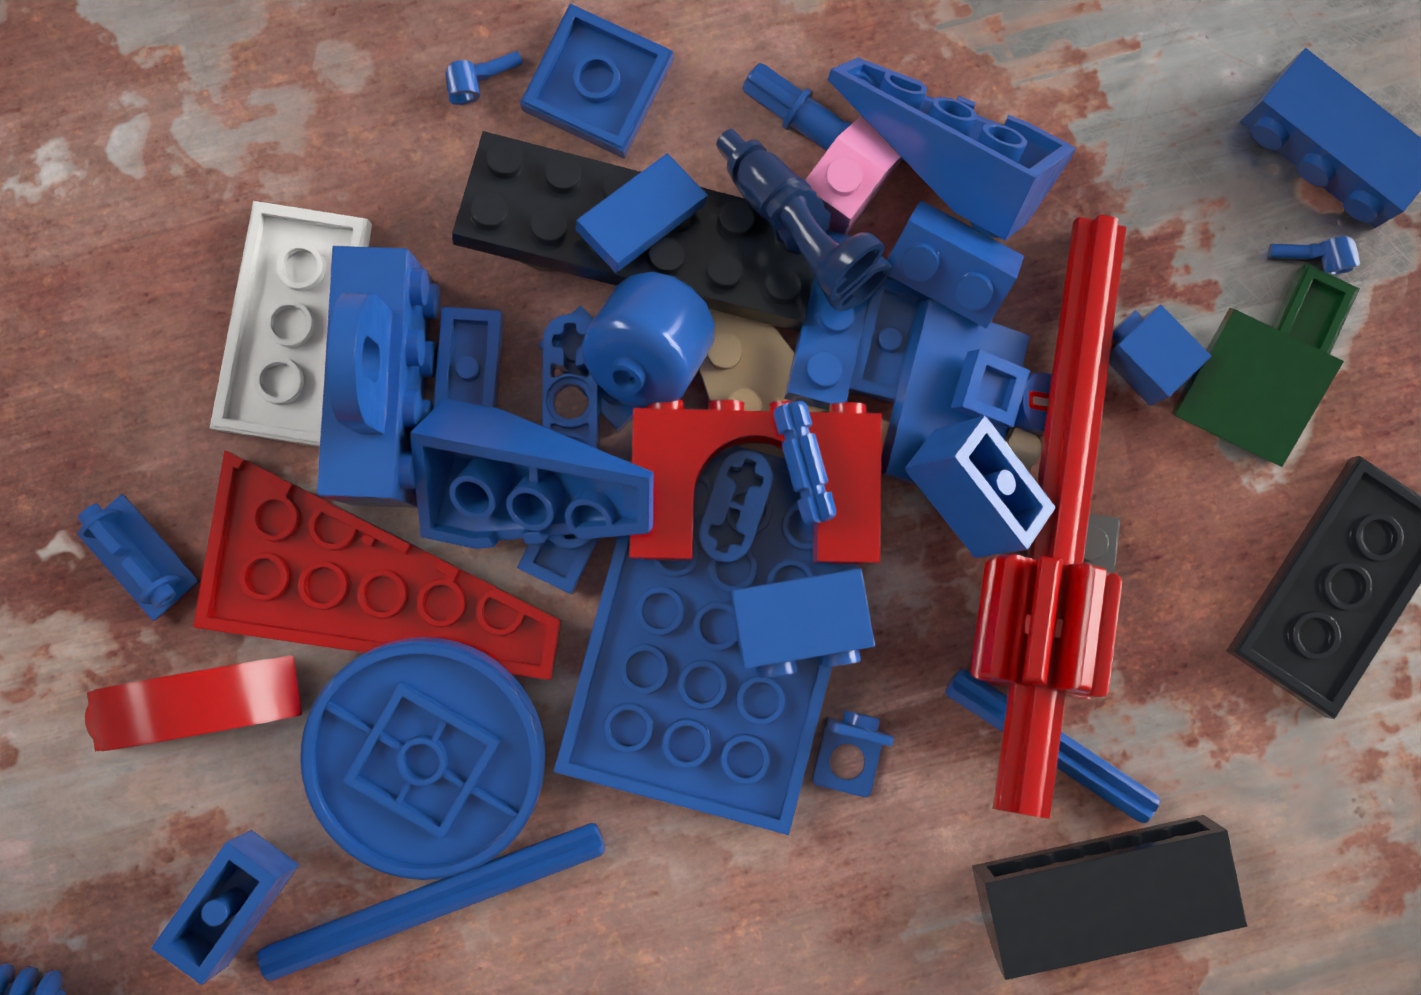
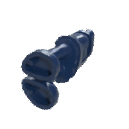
M728 129L719 136L716 146L727 161V171L738 191L748 204L768 221L778 242L785 243L787 249L794 251L796 255L802 253L827 301L835 310L841 312L863 303L883 285L892 271V265L881 256L884 252V244L871 233L862 232L838 244L826 234L830 227L831 213L824 208V201L817 196V193L805 180L797 176L775 154L767 151L758 140L745 142L734 129Z

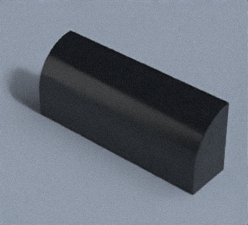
M1205 815L972 865L987 934L1005 980L1247 927L1228 830Z

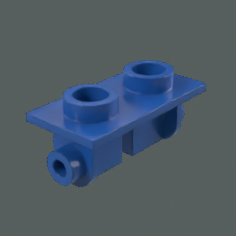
M120 494L105 509H102L99 504H93L79 514L78 520L82 523V526L76 534L153 621L161 617L200 582L196 575L124 494Z

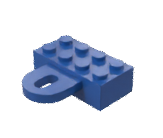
M332 247L317 495L347 505L418 508L410 432L434 408L432 400H426L427 377H434L437 370V346L434 341H429L430 321L439 317L441 295L438 283H433L432 277L408 248Z

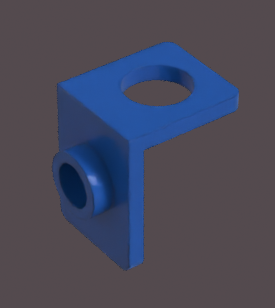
M848 710L844 711L843 720L827 716L812 777L814 784L861 797L870 796L882 744L892 746L894 737L886 731L878 729L880 719ZM843 744H852L858 747L864 756L862 771L851 779H842L836 776L830 767L832 752Z

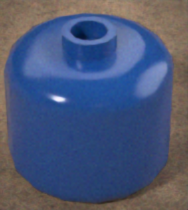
M657 272L633 274L615 287L590 323L582 342L584 363L593 380L608 395L626 405L647 408L653 403L677 401L684 395L714 343L715 322L706 302L691 286L674 276Z

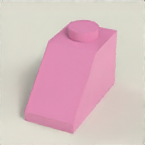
M862 115L835 139L805 180L817 193V196L824 201V208L831 213L829 229L845 235L848 234L903 159Z

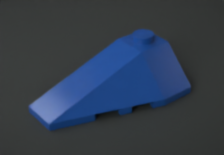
M858 57L832 68L827 79L956 214L969 220L974 229L992 238L1000 237L1006 241L1029 222L1076 150V147L1011 115L1007 116L1004 125L976 115L974 111L976 102L958 96L956 100L947 97H937L934 99L926 96L927 87L921 81Z
M444 399L410 432L421 538L481 549L495 547L498 541L524 539L525 544L544 543L548 536L574 534L580 539L647 534L653 527L652 471L502 409Z

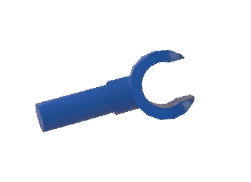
M514 51L476 65L466 60L452 62L445 73L449 101L454 105H464L480 98L478 81L489 79L491 76L522 65L523 62L519 52Z
M1348 236L1335 237L1319 244H1270L1269 258L1308 260L1321 258L1324 272L1332 276L1350 272L1354 267L1360 265L1356 243Z

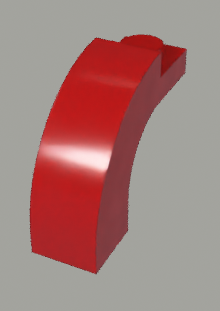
M294 655L94 689L87 692L88 706L85 711V726L88 734L93 738L95 752H103L301 716L302 708Z

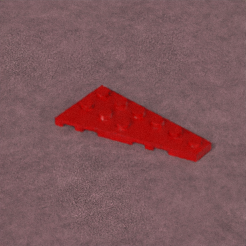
M224 450L193 628L363 653L379 645L400 639L415 637L442 638L457 641L487 654L499 662L512 675L546 680L553 679L562 623L561 619L232 452Z

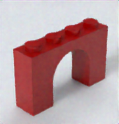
M682 400L653 403L647 408H633L632 463L653 472V527L647 534L630 535L629 557L632 560L693 561L694 497L702 472L717 455L734 446L758 443L770 445L783 451L782 442L785 441V437L778 434L774 411L778 406L793 401L769 403V411H744L745 403L737 400L709 401L708 410L684 409V401ZM862 403L830 404L829 412H809L812 420L809 432L816 435L829 481L824 486L826 492H832L837 510L836 516L833 519L813 525V564L880 563L882 413H866V405Z

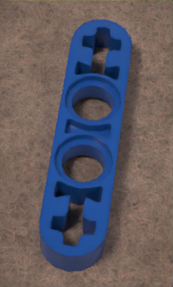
M561 315L550 322L545 329L543 337L542 426L600 450V386L593 380L590 373L588 377L571 373L555 377V369L567 372V356L563 348L556 347L557 341L566 339L567 330L576 329L580 339H583L590 322L580 315ZM582 346L576 350V367L579 372L587 369L583 359ZM567 387H579L588 396V406L585 412L574 419H567L558 415L555 401L560 391ZM567 535L548 536L551 542L563 549L569 550L585 548L595 539H580L576 536L575 539L569 540Z

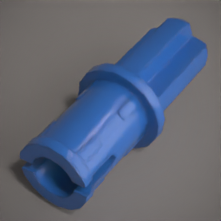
M759 63L746 77L742 88L746 95L782 119V127L789 130L793 127L826 151L835 139L851 125V123L845 122L813 99L814 91L809 88L802 91L765 64Z

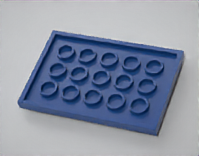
M734 446L717 455L706 466L698 480L694 497L693 561L632 560L629 557L630 535L617 537L554 772L789 835L832 667L818 665L817 658L812 657L795 660L797 666L796 673L776 677L759 678V675L756 673V667L745 669L741 662L730 592L737 589L854 570L858 568V565L813 564V525H806L802 521L797 503L801 499L800 491L794 492L786 459L759 451L755 452L764 456L768 461L773 473V479L753 544L747 554L735 562L721 563L708 557L701 547L699 532L719 468L725 458L733 452L741 450L755 451ZM744 462L740 471L732 469L729 471L728 478L736 481V489L732 498L733 502L743 505L750 486L761 487L763 479L757 478L754 475L755 465ZM729 509L722 527L711 526L709 536L717 539L716 550L727 553L731 544L742 545L744 536L736 532L739 512Z

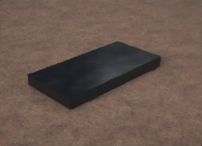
M1356 456L1350 458L1226 652L1325 718L1335 719L1421 584V496L1363 457Z

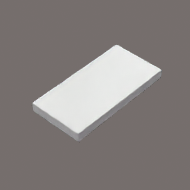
M253 201L210 429L320 447L332 247H369L372 223L368 219Z

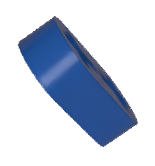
M741 450L733 452L725 458L719 468L699 532V540L703 551L708 557L717 562L731 563L738 561L747 554L753 544L773 479L770 464L764 456L755 451ZM744 462L755 465L754 475L763 480L760 488L750 486L742 505L732 501L736 489V481L728 478V473L731 469L740 471ZM730 509L740 513L736 524V532L744 536L741 546L731 544L727 553L716 550L717 539L709 536V530L711 526L722 527Z

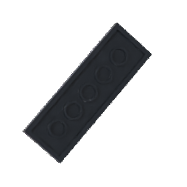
M482 131L452 231L453 245L615 286L633 274L657 272L674 276L691 286L711 310L800 332L806 318L814 274L802 253L796 255L794 251L787 249L785 243L778 242L768 221L761 217L744 198L701 187L708 195L705 206L615 273L576 231V221L641 173V171Z

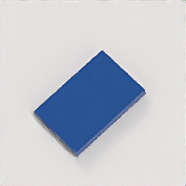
M932 300L919 302L881 456V475L916 485L904 468L933 430L974 418L951 408L967 352L981 349L1023 367L1030 335L990 322L986 329L940 303ZM994 426L1005 440L1008 428Z

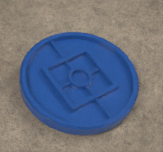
M432 637L406 638L379 645L363 653L343 667L325 685L316 698L304 727L300 754L301 775L307 798L318 821L329 836L349 855L375 870L392 876L419 880L453 877L484 865L505 850L522 831L535 808L543 786L546 767L545 739L539 716L530 697L516 678L499 662L487 654L457 641Z

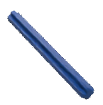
M596 823L586 824L491 860L478 868L438 880L269 944L257 953V962L261 974L265 980L273 981L600 857L605 851V843L601 831Z

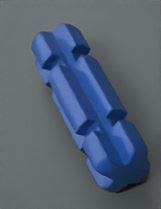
M793 401L775 408L774 419L778 434L785 437V441L782 442V448L794 492L800 491L801 499L797 503L802 521L806 525L829 521L836 516L837 510L832 492H826L824 486L829 481L816 435L809 432L812 420L808 406L804 401Z

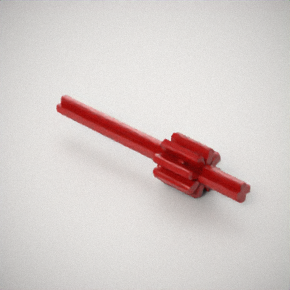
M1098 215L1094 220L1078 217L1072 223L1037 479L1038 485L1056 508L1028 548L1027 558L1017 554L1000 555L997 558L987 560L985 563L970 673L977 680L1009 688L992 809L1050 819L1066 696L1077 699H1102L1109 694L1122 590V579L1115 573L1106 572V569L1103 567L1083 563L1127 228L1126 226L1118 225V218L1108 215Z

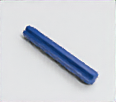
M959 669L947 685L945 691L947 696L1003 732L1008 696L985 681L977 680L971 675L970 671ZM1061 732L1057 769L1136 821L1147 823L1153 817L1160 804V798L1157 794Z

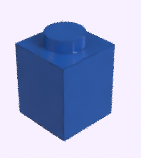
M1159 305L1143 317L1137 310L1133 311L1113 329L1112 339L1115 343L1111 346L1109 365L1151 406L1170 397L1212 356L1162 305Z

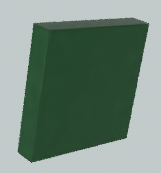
M1229 308L1206 349L1212 357L1191 376L1171 414L1283 467L1344 361L1236 309Z

